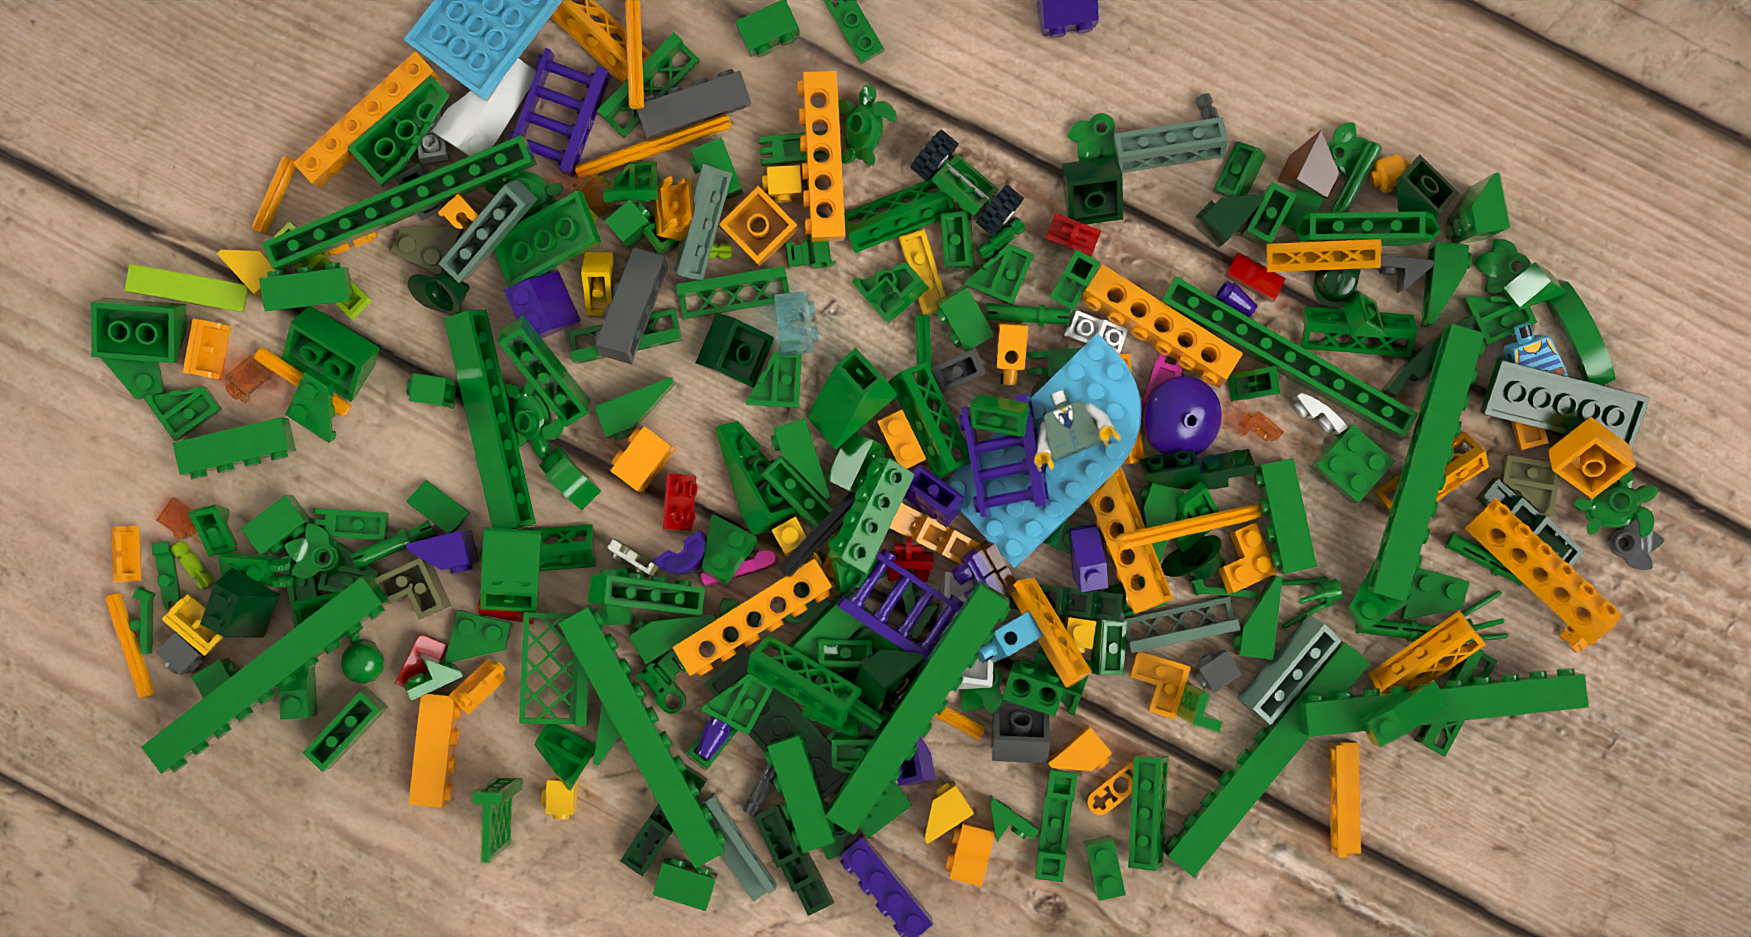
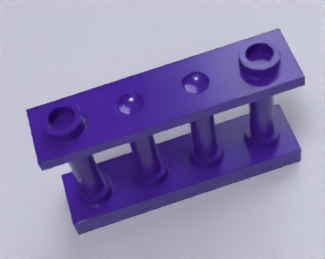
M545 48L543 55L539 54L535 63V70L537 72L515 131L509 133L507 141L520 135L525 137L530 123L567 136V139L570 141L567 149L562 151L528 139L527 141L532 153L557 161L558 165H560L559 170L564 175L574 178L576 173L575 166L580 162L611 75L608 70L598 66L595 73L591 72L589 75L553 62L555 55L551 49ZM549 72L585 84L588 89L586 98L578 100L545 88L544 84ZM539 98L576 110L577 114H579L576 125L572 124L570 126L534 113Z
M1027 394L1015 396L1016 401L1029 403L1024 437L1011 435L978 442L976 429L971 428L970 407H961L962 414L959 415V424L961 430L966 433L977 496L973 497L975 511L980 513V517H991V507L1028 500L1031 503L1034 502L1035 507L1051 506L1044 465L1041 466V472H1039L1034 462V458L1037 455L1038 432L1032 399ZM1018 445L1021 448H1025L1026 458L1023 459V462L987 469L982 467L980 453ZM1020 473L1030 475L1031 486H1028L1026 490L989 497L987 495L985 480Z
M882 549L881 552L876 554V558L879 560L855 596L851 595L848 599L842 595L837 605L904 651L921 653L925 657L923 662L925 663L933 651L934 645L965 602L953 594L947 598L896 564L894 561L897 557ZM887 566H890L902 575L879 610H875L871 614L863 609L866 605L864 601ZM912 581L923 588L924 592L901 627L898 625L894 629L886 624L889 620L887 616ZM935 596L948 606L924 642L920 641L919 644H916L909 639L912 635L910 632Z

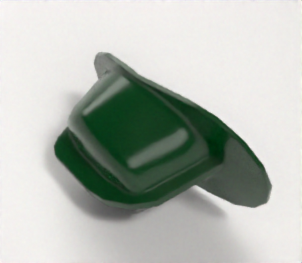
M1361 269L1316 270L1313 281L1315 297L1321 304L1327 307L1338 308L1343 306V302L1357 289Z
M442 272L433 277L414 274L408 280V288L412 296L420 304L429 309L452 316L461 312V304L464 302L466 293L470 289L469 284L463 281L458 283L448 272Z
M1207 535L1183 553L1176 549L1168 554L1161 563L1164 575L1169 577L1188 575L1200 580L1211 577L1225 564L1220 553L1222 541L1216 535Z

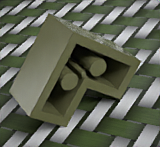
M421 558L374 579L390 600L388 604L408 596L418 619L426 618L452 606L434 566Z

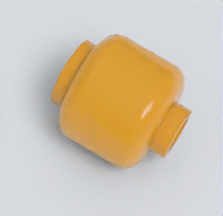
M1392 154L1377 159L1372 167V171L1369 172L1371 185L1374 188L1378 187L1382 193L1396 191L1397 178L1410 165L1409 160L1399 154Z

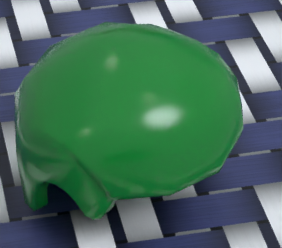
M360 639L358 642H352L342 654V671L352 682L366 684L375 681L383 671L384 656L373 641Z

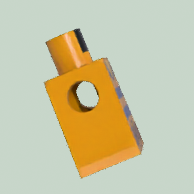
M997 322L995 367L1001 369L1000 384L1017 385L1018 370L1025 369L1028 326L1025 323ZM1011 350L1015 351V358L1007 361L1006 353Z

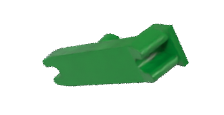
M169 541L152 543V555L156 557L159 576L157 582L161 588L162 601L165 609H170L171 601L176 604L181 599L175 556L171 551Z
M1203 579L1189 580L1195 595L1215 594L1257 598L1258 591L1239 590L1228 594L1223 580L1222 588L1206 587Z
M143 586L136 587L132 597L140 600V619H131L130 630L140 631V654H152L153 600L155 593L144 589L145 587Z

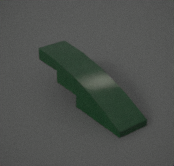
M1474 315L1465 317L1456 322L1455 325L1470 329L1477 317ZM1443 331L1421 346L1394 373L1380 392L1389 397H1394L1398 395L1408 379L1412 381L1421 380L1435 361Z
M1493 477L1476 497L1485 507L1494 498H1497L1571 566L1585 552L1550 518L1541 515L1523 497L1517 496L1498 478Z
M1039 584L1057 615L1124 622L1126 594L1093 590L1081 592L1077 588ZM1010 595L1009 607L1019 610Z
M685 764L686 770L683 772L687 780L693 779L700 792L708 779ZM659 804L620 860V862L642 877L673 832Z
M776 805L754 816L776 867L782 868L792 892L797 891L807 915H812L834 904L835 902L809 852L803 853L801 846H795L791 833L795 828L790 821H787L781 807Z

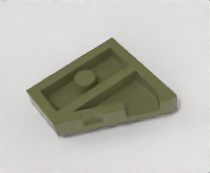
M454 226L402 227L390 252L438 275L445 271L439 265V262L460 239L464 230Z
M1504 455L1500 480L1519 497H1523L1545 516H1554L1560 476L1552 470L1551 462Z
M612 539L607 548L613 552L611 557L623 564L627 561L636 566L635 571L647 578L650 575L658 576L661 571L660 566L656 565L653 560L617 539Z

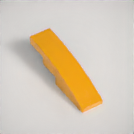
M903 503L900 504L889 527L907 537H912V540L959 564L962 563L959 559L980 544L949 527L945 528L936 520Z

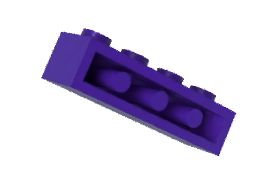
M863 833L844 847V850L841 851L840 856L843 859L840 863L849 874L854 872L858 876L860 888L867 896L872 893L878 901L875 904L884 917L890 915L896 923L893 927L901 937H919L933 925V919Z

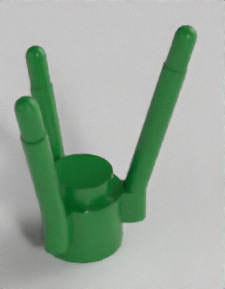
M1326 576L1313 579L1282 580V586L1318 584V586L1314 587L1315 594L1300 598L1298 603L1303 604L1314 600L1320 603L1283 623L1282 627L1286 629L1305 619L1308 615L1311 616L1326 607L1333 606L1334 601L1342 599V589L1336 578L1328 580Z
M1500 590L1496 591L1461 613L1465 617L1501 596L1502 592ZM1470 618L1467 619L1475 631L1504 623V619L1500 618L1474 625ZM1507 633L1479 635L1483 641L1508 638ZM1471 638L1470 640H1468V641L1465 642V643L1472 642V641H1474V639Z

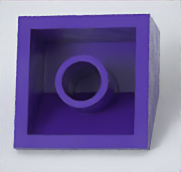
M1038 0L1037 2L1042 36L1049 35L1050 38H1059L1065 36L1066 32L1075 30L1078 34L1092 31L1099 21L1098 0Z
M559 271L527 279L504 290L516 320L524 315L542 339L581 322Z
M460 530L406 544L408 551L440 570L450 569L451 574L472 570V564L480 562L472 530Z

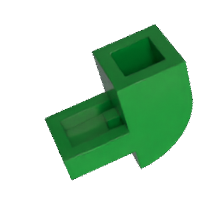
M1076 249L1050 298L1074 310L1101 262Z
M557 447L539 465L547 479L581 510L601 492L593 480L577 467L560 447Z

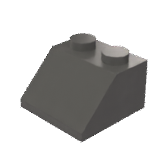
M1002 700L1000 707L992 716V761L1047 763L1050 748L1049 715Z

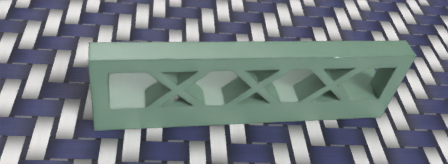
M1223 117L1115 133L1113 135V142L1121 172L1126 173L1225 157L1228 138Z
M703 164L693 198V218L688 235L681 242L674 271L678 275L703 280L733 173Z
M1230 596L1124 619L1127 621L1126 643L1128 651L1131 653L1240 630L1239 621L1234 618ZM1225 604L1228 619L1216 621L1208 616L1214 605ZM1208 607L1205 613L1199 610L1200 608ZM1194 610L1202 615L1196 626L1189 627L1181 620L1187 611ZM1181 613L1178 619L1172 616V614ZM1168 616L1176 621L1169 632L1163 633L1154 627L1160 617ZM1206 618L1211 621V623L1203 624ZM1154 619L1151 624L1144 620ZM1142 622L1149 627L1143 637L1132 639L1130 623ZM1179 624L1185 627L1183 629L1176 630ZM1152 630H1154L1155 632L1159 633V634H1155V635H1150V636H1149V634L1151 633Z
M714 793L701 802V805L706 803L713 815V819L710 821L714 828H720L727 840V843L724 844L725 853L721 855L752 900L756 901L764 894H770L775 891L777 887L776 881Z

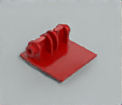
M667 473L663 529L692 531V525L695 521L694 502L698 492L697 476Z

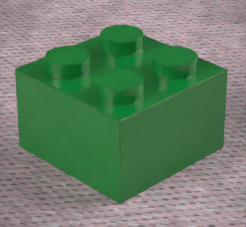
M1353 424L1337 435L1310 468L1350 503H1359L1394 464L1395 460Z

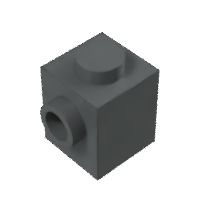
M177 632L156 651L166 661L164 663L166 668L174 674L182 675L190 672L193 674L205 663L202 660L205 656Z
M1221 650L1216 654L1213 652L1207 653L1198 660L1200 664L1195 667L1199 673L1195 676L1198 683L1204 690L1208 688L1214 693L1242 675L1229 653L1225 650Z

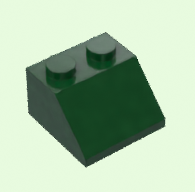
M1420 154L1397 178L1398 212H1428L1437 219L1459 194Z
M1116 156L1062 163L1063 191L1068 218L1086 225L1123 220V175Z
M1262 195L1221 197L1216 203L1211 200L1197 214L1196 218L1199 221L1194 227L1219 248L1232 237L1265 198Z
M716 312L695 363L754 388L774 337L736 318Z
M231 568L214 583L200 624L224 638L264 637L280 594L240 571Z
M882 649L875 655H867L860 662L859 674L856 677V686L862 689L861 695L858 698L865 705L881 713L903 696L921 669L925 657L921 653Z

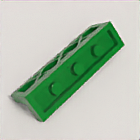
M675 32L643 63L644 92H650V96L654 95V92H659L655 96L656 98L665 96L667 90L674 88L700 62V59L684 45L682 39ZM680 50L691 59L684 68H673V57ZM669 62V68H664ZM673 72H679V73L673 78ZM658 73H669V83L665 87H654V77ZM628 79L597 110L600 116L623 138L640 123L639 116L635 117V111L637 110L625 107L629 103ZM620 111H631V122L622 129L613 119Z
M931 178L928 182L923 181L844 212L845 229L854 252L858 253L940 221V213L956 212L952 197L940 190L934 193H927L928 190L937 187L931 181L933 179ZM909 197L914 198V200L909 203H902L904 199H907ZM889 208L883 213H876L878 209ZM855 218H863L862 221L850 225L849 223L850 220Z
M785 266L676 284L683 320L714 315L716 312L726 313L791 301ZM782 281L784 296L772 298L765 293L770 283ZM765 284L762 289L755 286ZM751 286L759 292L752 302H745L738 297L744 287ZM731 289H737V291L735 292V294H733V293L730 292L729 290H731ZM720 291H725L732 296L728 304L723 307H718L711 302L714 295ZM711 293L708 298H706V297H704V296L702 295V294ZM697 295L705 301L699 311L688 312L685 297ZM762 295L768 298L764 300H759ZM735 299L740 302V304L732 305ZM708 304L714 307L711 309H705Z
M1304 306L1302 314L1304 330L1300 346L1309 350L1410 357L1418 329L1414 315L1380 312L1386 335L1383 338H1379V342L1374 345H1366L1363 340L1368 337L1351 335L1353 339L1346 343H1339L1336 340L1337 337L1342 334H1350L1344 309ZM1311 332H1323L1325 335L1319 341L1309 340ZM1398 338L1407 339L1405 348L1393 347L1390 343Z
M675 308L651 313L649 321H654L651 325L647 323L649 329L642 336L637 351L683 341ZM671 316L674 329L659 331L654 328L660 318ZM603 324L568 332L572 351H570L572 363L577 365L606 358L600 355L595 343L591 347L578 349L576 337L582 335H589L595 339V336L591 333H596L598 329H602Z
M925 362L903 370L890 379L888 382L898 394L896 399L911 426L933 474L938 478H942L953 470L970 464L968 446L927 363ZM921 371L925 379V386L918 385L912 374ZM927 397L935 400L938 406L936 412L929 409L926 403ZM939 422L948 426L950 430L949 436L940 432L938 428ZM952 446L959 449L963 460L955 462L951 454Z
M593 524L527 529L541 531L539 572L596 567V556L593 548ZM586 534V541L574 542L571 540L576 535ZM549 537H557L559 539L554 544L544 543ZM482 539V549H481V561H482V552H483V539Z
M769 634L749 655L747 669L749 674L840 728L847 720L849 708L861 695V688ZM768 646H771L779 651L780 656L770 657L763 652ZM796 661L802 665L803 670L793 671L788 668L787 662ZM820 675L826 679L827 684L817 685L811 681L810 676ZM844 689L850 693V696L844 701L835 696L834 690Z
M1479 649L1454 666L1447 680L1463 679L1464 683H1467L1469 680L1472 683L1475 677L1490 676L1498 660ZM1480 658L1488 662L1482 673L1473 675V671ZM1465 721L1422 725L1414 740L1446 757ZM1444 729L1446 740L1442 747L1439 748L1434 743L1441 730Z
M1186 683L1177 716L1192 725L1220 733L1223 722L1205 712L1210 693Z
M1134 756L1128 868L1156 871L1163 867L1169 756Z

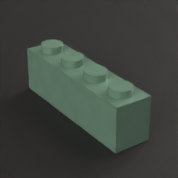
M518 180L505 184L439 262V265L458 283L470 278L536 202L537 198Z
M1308 615L1277 651L1273 660L1266 664L1238 697V700L1255 716L1271 725L1342 640L1326 624Z

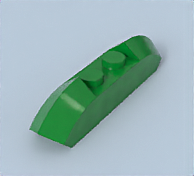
M1428 212L1309 213L1303 215L1294 232L1302 242L1381 239V246H1406L1433 241L1441 229L1434 215Z

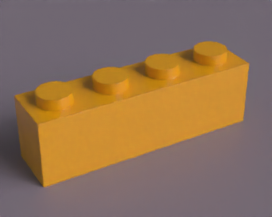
M431 691L420 698L409 795L410 805L442 808L448 804V801L452 800L454 785L450 784L451 773H455L457 757H453L454 746L458 745L460 730L456 729L457 718H461L463 710L449 696L450 693Z

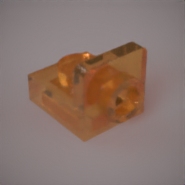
M597 174L582 175L573 184L575 189L571 194L575 191L583 192L589 209L598 218L603 217L615 203L604 202L603 190L611 188Z
M250 355L226 374L225 389L235 400L240 399L246 404L250 400V394L270 378L271 373Z
M1260 411L1253 412L1252 414L1246 413L1238 423V426L1241 427L1237 431L1239 436H1245L1254 426L1256 428L1254 433L1266 442L1268 440L1276 441L1284 433L1281 428Z
M171 498L156 521L174 532L173 536L177 539H187L196 533V529L188 514L189 510L193 509L177 498Z

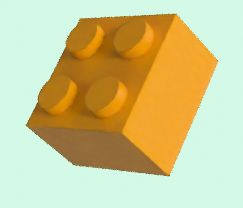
M759 186L719 223L721 230L759 268L798 231L797 224Z
M1592 417L1588 418L1548 450L1552 470L1592 499L1636 467L1631 446Z
M645 426L642 429L637 428L628 439V442L631 444L626 451L620 450L611 462L614 466L610 470L636 491L640 492L646 490L677 449Z

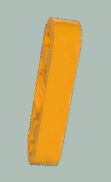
M1134 758L1088 793L1086 804L1092 813L1104 815L1132 794L1133 779L1125 771L1130 769V772L1133 774ZM1118 777H1124L1128 780L1129 785L1124 792H1117L1113 788V783ZM1108 786L1110 792L1116 798L1112 801V798L1108 796L1103 801L1105 804L1103 808L1099 806L1093 807L1092 805L1095 803L1094 796L1098 795L1101 798L1106 795L1107 792L1104 788Z

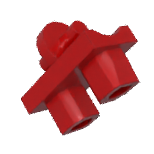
M1055 213L1045 240L1073 251L1077 249L1092 257L1101 230Z
M906 537V545L895 544V551H888L897 557L894 561L896 564L904 569H914V576L923 582L928 581L930 570H933L934 566L933 552H922L923 545H912V537ZM887 566L888 580L898 581L902 574Z

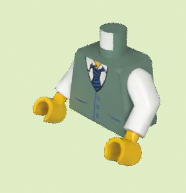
M1062 390L1050 396L1055 410L1045 414V421L1040 424L1037 439V455L1034 458V462L1039 472H1041V466L1044 463H1048L1050 469H1053L1054 463L1051 455L1053 460L1059 461L1102 443L1109 447L1108 439L1112 436H1115L1118 441L1121 438L1113 428L1106 413L1095 405L1085 404L1081 400L1071 403L1067 391Z

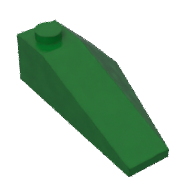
M429 76L347 148L383 187L404 169L450 95L432 76Z
M738 421L717 426L715 431L737 505L751 534L757 535L771 531L800 515L760 475L774 460L769 461L762 454L760 444Z

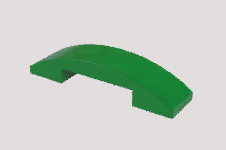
M1568 281L1562 283L1561 286L1566 290L1565 294L1545 302L1553 318L1558 317L1581 364L1578 366L1583 380L1601 385L1616 380L1609 353L1592 316Z
M1053 769L1049 771L1041 817L1035 879L1063 882L1068 832L1078 777L1076 772Z

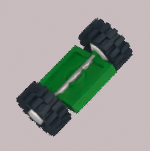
M940 129L920 151V154L914 159L910 168L926 182L933 178L931 181L937 185L941 192L952 197L964 211L971 213L973 216L986 206L975 223L993 237L1011 218L1024 198L1008 184L994 197L999 188L957 154L949 162L948 159L959 143Z

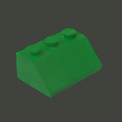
M1500 172L1493 173L1466 190L1448 217V224L1445 226L1446 236L1448 240H1451V243L1466 244L1482 241L1511 228Z
M101 298L91 302V357L176 363L186 333V304Z
M308 306L290 322L282 360L303 373L308 369H312L333 383L334 392L352 402L373 370L380 348L323 312Z

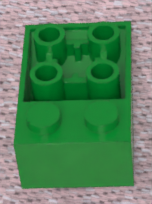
M854 348L834 366L807 418L836 450L898 394L857 348Z
M484 528L480 609L537 612L541 531Z

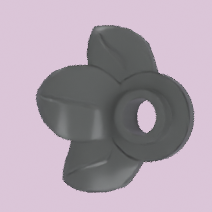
M1634 519L1628 525L1623 526L1622 529L1616 530L1611 534L1609 547L1615 555L1624 557L1630 567L1638 570H1649L1653 568V563L1648 553L1656 550L1664 542V538L1654 531L1648 537L1641 538L1638 521ZM1621 538L1626 542L1623 548L1618 544Z

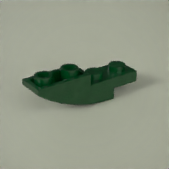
M1249 449L1234 450L1217 455H1206L1199 458L1196 457L1194 450L1139 459L1145 480L1179 489H1191L1199 482L1204 484L1207 489L1229 487L1228 478L1256 474L1255 463Z

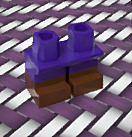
M988 540L983 541L959 559L962 563L951 571L955 580L961 586L969 580H972L976 586L979 580H982L1002 594L1006 592L1012 593L1016 590L1013 585L1016 583V580L1009 568L1005 566L1007 564L995 543ZM975 586L964 593L966 599L969 597Z

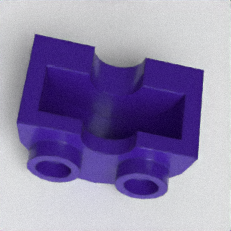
M699 530L683 541L684 548L680 553H673L671 550H668L653 559L656 565L660 566L659 568L675 575H688L696 572L703 564L707 542L706 534Z

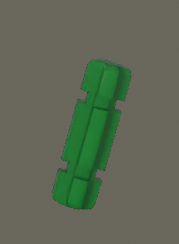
M1014 218L1008 223V227L1004 226L993 237L991 236L988 239V243L984 242L977 248L978 254L984 260L991 258L994 255V251L998 252L1015 238L1014 235H1020L1025 231L1024 223L1019 218Z

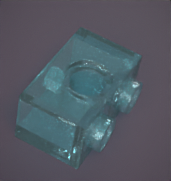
M807 291L774 295L781 356L814 353L813 343L819 342L817 326H811V318L816 317L814 301H808ZM799 320L803 324L795 327L791 325V322Z

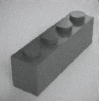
M725 70L717 74L718 78L708 81L707 78H701L692 82V87L683 90L681 86L667 90L665 96L656 98L655 95L644 97V107L636 110L646 139L650 140L722 114H730L751 107V100L741 71Z
M633 248L630 257L627 256L625 258L622 278L614 286L613 301L611 305H607L604 312V324L602 329L597 330L594 343L601 356L629 364L633 363L669 269L664 255Z

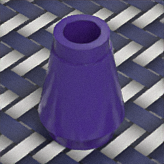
M1226 281L1215 295V299L1247 317H1250L1257 308V304L1235 282Z
M711 717L709 722L706 721L696 753L711 760L713 755L730 736L731 726Z

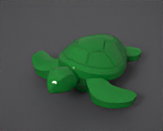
M869 83L865 84L859 93L858 106L846 99L838 100L839 116H847L843 126V134L848 149L842 154L843 164L852 163L857 158L863 160L865 164L873 166L875 164L873 151L878 145L883 131L882 117L891 122H895L897 119L895 109L888 102L877 101L874 103L876 90Z
M521 171L508 176L505 181L501 179L484 186L489 193L497 195L505 184L515 180L520 181L537 198L536 202L523 217L532 216L556 202L555 196L560 195L564 189V186L560 183H554L549 186L541 177L527 171Z
M529 381L521 389L516 384H507V394L515 399L512 407V419L518 430L515 432L518 447L531 440L532 450L535 455L541 460L546 459L550 454V445L547 440H555L560 436L564 429L563 418H556L552 422L547 403Z
M1630 470L1617 480L1618 483L1611 484L1593 499H1578L1574 502V506L1579 511L1585 512V518L1589 521L1586 525L1589 535L1597 533L1600 526L1622 527L1636 519L1639 524V535L1641 538H1645L1653 530L1654 515L1649 509L1641 506V503L1654 499L1659 488L1647 484L1634 490L1632 488L1633 473Z

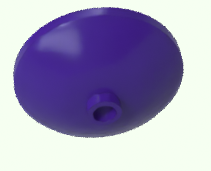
M1188 376L1173 377L1158 385L1148 397L1143 411L1145 435L1150 444L1164 455L1194 450L1196 455L1202 453L1215 440L1222 420L1220 401L1213 389L1205 382ZM1192 415L1193 421L1188 425L1187 418Z

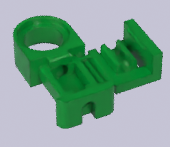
M817 212L821 218H828L826 214ZM810 234L806 235L807 241H810ZM804 240L803 244L794 245V242L785 243L788 269L810 265L812 269L830 268L836 263V261H831L829 241L807 242ZM792 246H793V250H794V258H795V260H792V252H791V247H792Z
M674 649L659 662L653 661L636 676L637 681L641 678L657 697L653 700L664 712L676 714L686 705V695L675 683L677 679L675 676L680 671L684 673L686 669ZM673 657L678 661V663H679L683 668H681V667L675 662V660L673 659ZM670 693L678 695L680 698L679 707H669L666 703V696Z

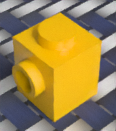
M800 165L767 167V175H762L763 191L768 192L771 199H775L776 203L791 202V198L803 197Z
M1065 616L1064 627L1079 652L1085 653V648L1092 649L1096 621Z
M550 777L547 780L546 789H543L541 794V806H545V814H553V819H569V815H574L577 812L579 779L571 791L565 787L558 777Z

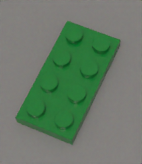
M575 191L516 224L494 251L509 288L548 272L601 243V239L583 192Z

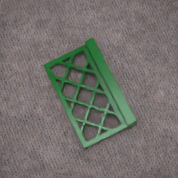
M524 612L519 724L586 726L588 676L568 640L554 628L561 619H566L575 613ZM529 618H541L549 627L536 637L529 630ZM546 618L557 620L551 624ZM552 629L562 642L550 652L540 642V639ZM529 635L534 639L530 645H528ZM536 642L548 654L537 665L528 658V650ZM565 643L573 652L572 659L563 666L553 653ZM549 657L561 668L550 679L538 668ZM527 662L533 667L528 673ZM571 663L572 674L566 669ZM536 670L546 683L534 693L527 686V678ZM564 671L571 678V686L562 694L552 681ZM548 685L560 696L549 707L537 696ZM526 690L532 695L527 701ZM570 691L571 702L565 697ZM534 698L545 709L538 717H525L526 705ZM563 699L570 706V718H558L551 709ZM548 712L553 718L542 717Z
M495 777L473 792L472 804H483L480 863H490L511 844L512 797L522 790L523 778Z

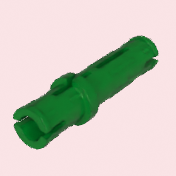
M987 303V311L998 312H986L987 321L1038 323V326H1044V324L1068 326L1069 324L1068 318L1058 317L1069 316V308H1045V305L1039 304V307Z
M429 520L406 531L401 529L399 534L350 553L356 569L358 570L363 566L406 549V544L435 537Z
M1454 532L1447 538L1445 548L1490 570V574L1494 576L1500 575L1516 583L1518 586L1523 584L1509 569L1506 571L1489 562L1493 561L1506 568L1486 549L1456 535ZM1464 547H1466L1467 549H1469V550H1471V551H1473V552H1475V553H1477V554H1479V555H1481V556H1483V557H1479V556H1477V555L1471 553L1470 551L1464 549Z
M1383 619L1364 632H1361L1355 623V633L1406 638L1408 642H1414L1436 627V625L1419 624L1416 620L1402 622Z

